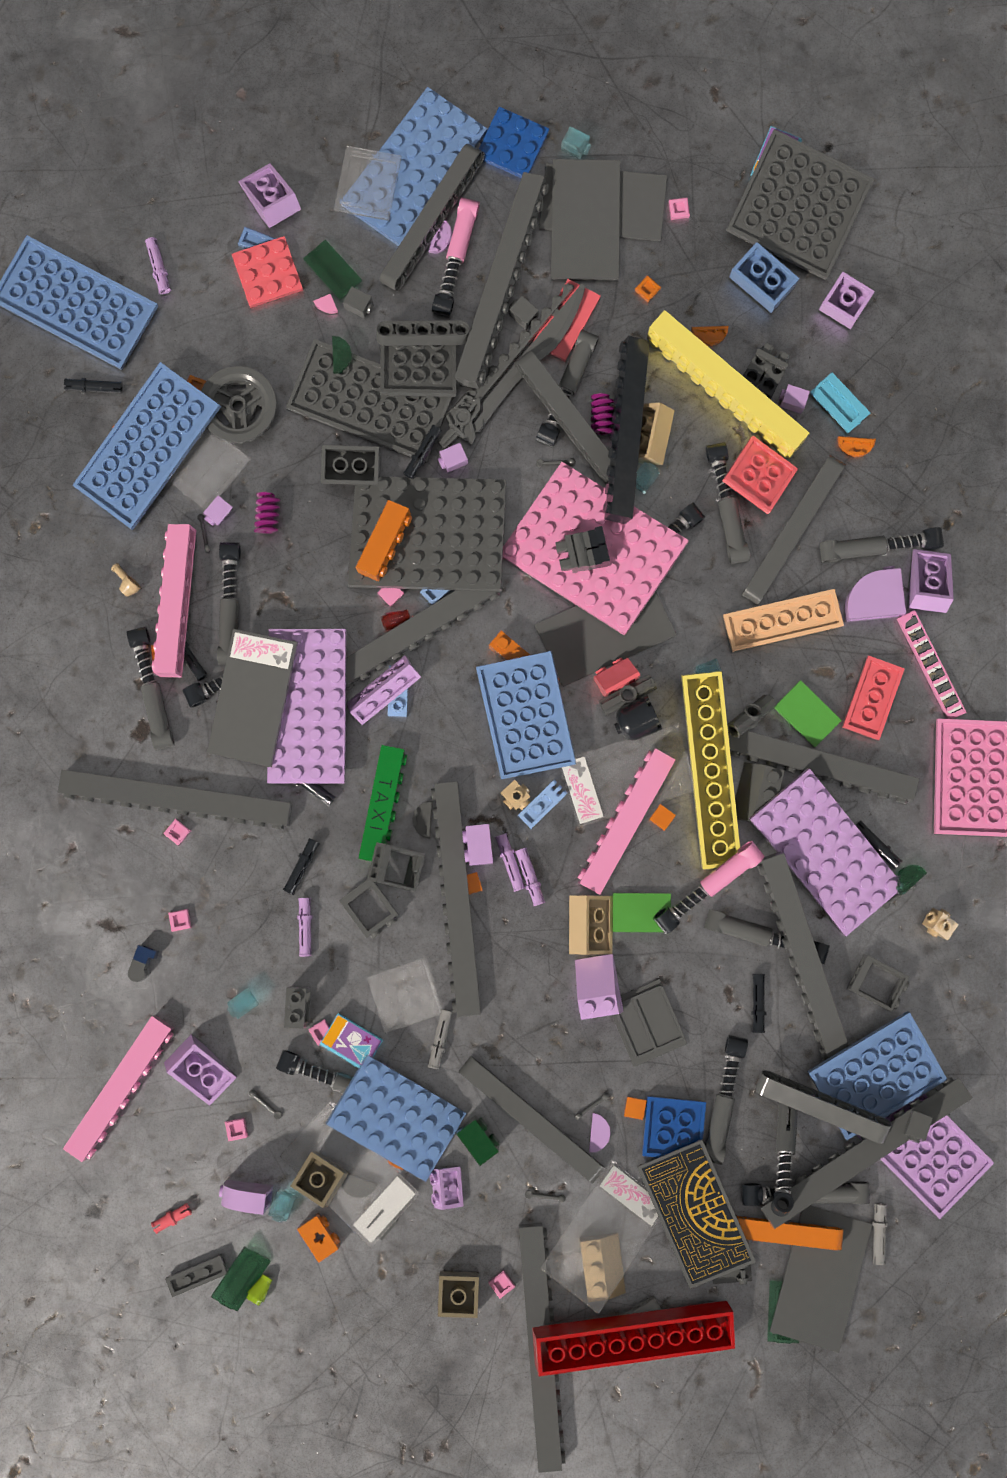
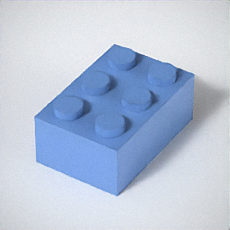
M757 242L735 265L729 276L770 313L789 295L800 279Z

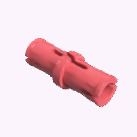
M185 1203L176 1210L168 1211L165 1216L151 1222L152 1228L160 1224L159 1227L153 1229L154 1232L158 1234L171 1225L175 1226L181 1219L192 1215L191 1209L183 1213L184 1210L189 1208V1205Z

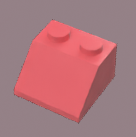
M621 657L612 662V667L608 669L603 667L595 672L597 675L593 679L604 698L639 679V671L628 658L623 660Z

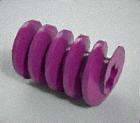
M599 393L591 396L593 401L591 402V407L593 408L591 415L593 416L590 420L592 422L590 427L597 436L608 435L613 430L609 428V426L614 425L612 421H609L613 416L609 411H613L615 407L609 406V404L614 403V399H610L608 394Z
M257 493L256 496L259 499L256 500V504L259 506L255 508V511L258 513L255 515V519L258 521L254 523V526L257 527L254 532L270 534L278 531L273 525L279 524V521L274 520V517L279 516L274 510L280 509V506L275 505V502H279L280 499L276 498L273 493Z

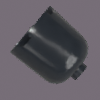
M648 695L621 707L616 713L617 723L614 724L618 734L622 733L628 740H638L663 730L661 724L657 725L660 722L651 702H646L649 700Z

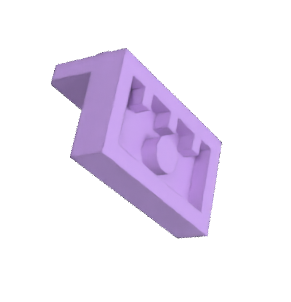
M460 1166L434 1168L430 1174V1183L433 1188L431 1200L434 1208L445 1210L463 1207Z

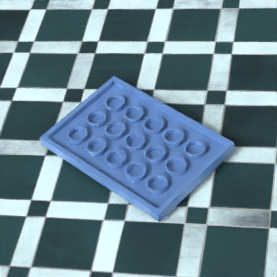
M552 651L476 667L501 780L577 764Z
M908 1011L807 1071L818 1091L883 1118L948 1080L911 1013ZM839 1127L846 1140L857 1135Z
M367 1054L326 1121V1125L426 1182L467 1113Z

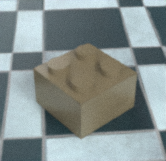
M311 1151L290 1187L320 1207L326 1208L330 1205L349 1172L319 1152Z
M440 1271L438 1317L478 1318L479 1272Z

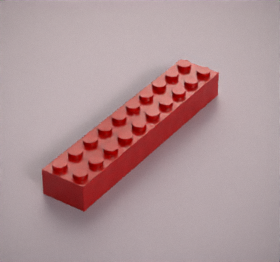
M728 1301L532 1327L534 1359L539 1377L735 1349L734 1315Z

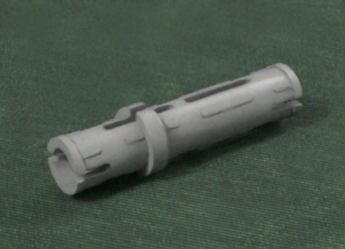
M441 1009L434 1042L430 1046L432 1051L427 1067L440 1069L442 1055L446 1050L444 1046L453 1014L452 1011Z
M874 1203L875 1213L874 1221H872V1226H874L873 1264L885 1265L886 1227H888L886 1217L887 1204Z

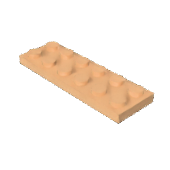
M835 589L723 615L732 652L844 626Z

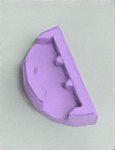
M446 220L433 237L429 253L437 254L449 247L453 233Z
M597 1113L592 1114L589 1153L603 1149L610 1138V1127L606 1119Z

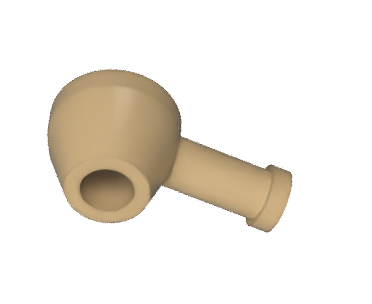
M119 563L112 566L111 570L122 579L119 590L125 596L129 597L141 589L137 581L127 575Z

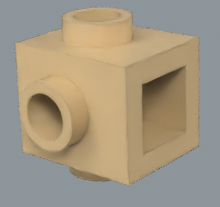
M516 780L501 792V795L505 798L503 802L510 810L512 808L523 810L530 803L528 801L530 790L523 783L519 785ZM514 794H519V795H520V799H518V800L514 799V798H513V795H514Z
M934 908L930 910L922 922L928 928L927 932L936 938L939 936L945 940H949L959 925L950 918L951 914L944 909L939 911Z

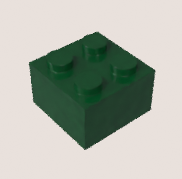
M475 1115L457 1129L456 1135L478 1165L481 1166L499 1152L500 1142L494 1133L489 1134L487 1131L488 1125L482 1117L478 1119Z

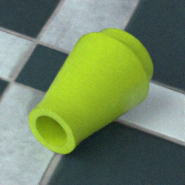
M262 1274L261 1278L247 1292L246 1298L260 1306L262 1302L264 1303L273 1280Z

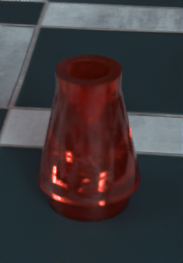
M407 609L387 612L381 616L385 630H392L410 619Z

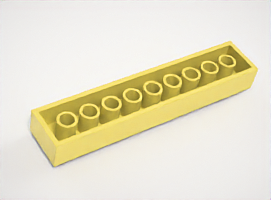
M664 310L650 326L647 336L650 345L655 349L661 350L662 355L667 360L674 361L681 372L688 373L694 383L697 385L701 384L708 395L711 397L715 396L721 406L725 409L729 408L734 412L733 415L739 421L743 420L747 423L748 428L753 433L761 435L762 440L766 444L774 446L780 456L790 459L809 435L805 428L667 311Z
M722 671L681 675L701 866L703 869L718 868L735 855L740 848Z

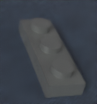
M220 1254L168 1276L165 1280L171 1296L175 1297L227 1275L228 1270Z

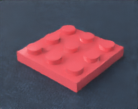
M285 236L232 253L250 308L303 291Z
M752 436L722 481L769 514L798 468L755 436Z

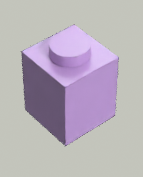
M788 384L785 390L782 389L780 393V407L801 414L805 408L810 391Z
M461 443L439 451V464L442 469H446L447 473L468 464V459Z
M218 495L203 512L206 516L204 519L212 526L214 524L219 526L233 510V507Z

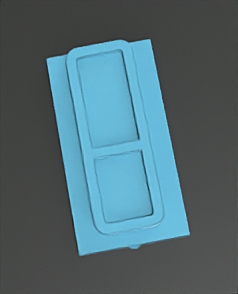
M833 372L810 391V394L847 433L852 431L870 414L867 408Z

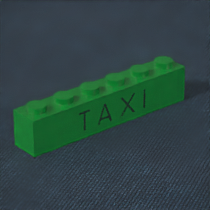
M381 745L358 859L372 862L376 842L386 844L387 841H391L392 830H390V824L395 821L396 811H393L394 804H398L400 792H397L398 784L402 785L404 777L401 769L402 765L406 766L408 757L404 749Z

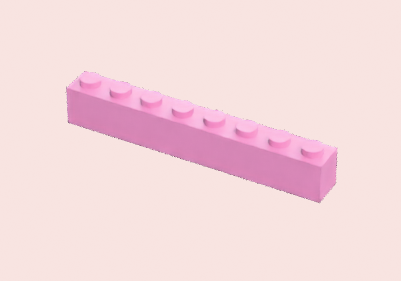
M168 524V530L165 532L166 549L163 551L164 567L161 570L163 580L159 589L161 600L157 609L159 619L156 624L157 639L154 642L155 659L152 661V670L159 677H182L196 529L190 524Z
M656 748L646 753L643 759L646 761L642 768L639 767L634 775L636 778L635 782L627 787L625 791L626 798L618 803L615 809L617 811L616 816L609 819L606 828H608L605 835L601 834L596 843L599 845L595 852L592 851L587 859L589 864L586 869H581L577 877L580 879L578 881L579 884L599 895L675 762V759Z
M156 1015L151 1016L63 1150L81 1162L87 1160V1158L90 1160L97 1151L95 1146L98 1142H103L108 1134L105 1131L109 1125L113 1126L119 1118L117 1116L119 1110H124L130 1101L128 1097L131 1092L135 1093L140 1087L141 1083L139 1080L141 1077L147 1076L152 1068L150 1066L154 1059L157 1060L162 1054L163 1050L161 1048L164 1043L168 1044L174 1036L172 1033L174 1030L173 1026Z

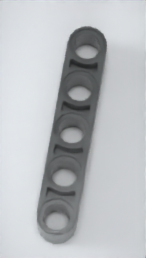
M461 320L382 321L376 328V340L383 346L463 345L469 336V325Z

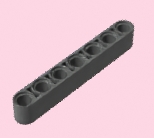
M768 1070L761 1072L755 1087V1091L762 1096L876 1143L882 1144L885 1142L892 1126L889 1120Z

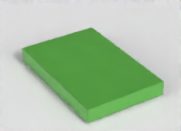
M801 680L774 708L814 748L842 721Z
M613 893V932H663L653 920V917L662 908H671V894Z

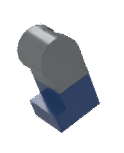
M138 945L128 970L129 979L133 982L145 980L148 975L147 968L151 958L157 959L159 951L144 945Z

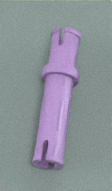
M150 237L145 240L153 267V278L156 279L159 294H167L171 291L167 280L168 273L163 265L157 238Z
M507 833L496 836L495 839L501 852L499 855L504 860L514 889L513 891L526 888L513 854L515 851L511 848Z
M527 848L515 851L527 884L526 889L529 890L533 905L537 906L545 903L540 889L541 883L536 878Z
M298 898L299 956H312L311 919H313L310 910L311 898Z

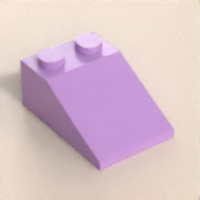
M271 163L238 181L269 228L301 210L295 193Z
M913 550L908 592L909 608L947 613L954 600L951 554Z
M613 954L575 960L577 998L581 1020L622 1013L623 1006Z
M190 1035L164 1062L166 1072L209 1106L237 1078L225 1064L193 1035Z

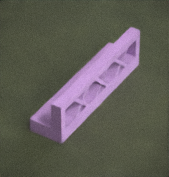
M403 656L347 702L348 709L360 724L363 725L420 679L421 676L411 665L409 659Z

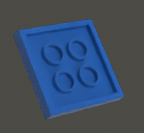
M498 107L479 147L485 154L483 161L522 178L523 172H531L549 134V128L502 107Z
M647 1096L642 1156L658 1158L703 1139L706 1102Z

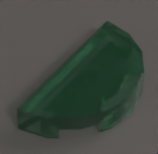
M332 336L333 373L338 374L343 372L351 363L352 352L346 340L338 336Z
M907 865L901 868L897 874L898 886H896L898 894L904 895L927 874L925 869L918 865Z

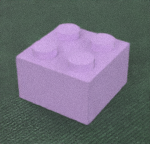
M842 272L819 310L851 330L875 291Z
M489 824L466 826V831H462L463 843H467L468 850H464L465 862H469L470 866L493 864Z

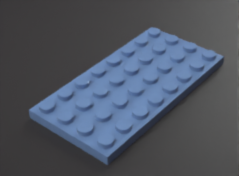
M427 87L340 201V205L399 246L463 146L470 144L476 147L487 133V128Z
M27 235L0 280L1 307L120 370L124 368L158 308L157 303Z
M160 362L72 486L133 530L221 406Z

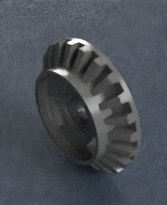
M244 366L224 368L213 374L201 390L202 393L221 406L219 410L223 412L230 424L224 426L217 415H215L206 427L210 433L220 440L239 444L246 441L251 442L256 437L262 436L270 428L275 418L277 404L274 390L270 382L254 369ZM246 385V389L228 391V388L231 386ZM238 400L242 401L243 407L240 410H235L233 403ZM257 406L262 407L258 419L254 423L250 422Z

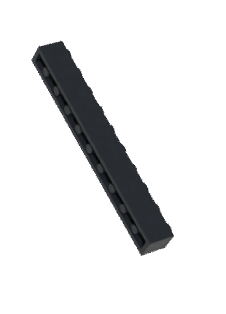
M628 336L619 346L621 357L617 365L619 376L615 383L617 394L614 398V405L616 407L612 416L614 427L610 435L612 447L608 453L610 465L606 473L608 476V483L605 487L607 497L603 505L605 520L623 524L633 519L650 344L649 340Z

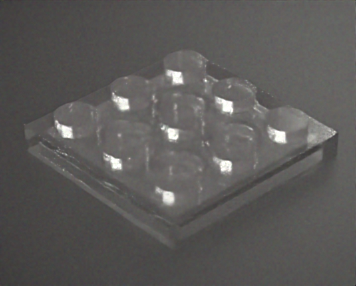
M422 959L367 978L385 1034L440 1015Z

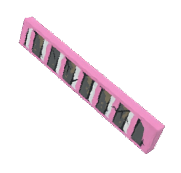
M914 610L897 618L946 719H954L967 713L916 611Z

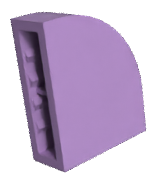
M895 566L884 567L883 570L869 573L861 578L847 595L844 607L845 622L901 617L905 615L906 608L901 568L895 569Z
M226 1180L220 1186L219 1197H222L221 1205L235 1211L263 1215L271 1206L273 1185Z

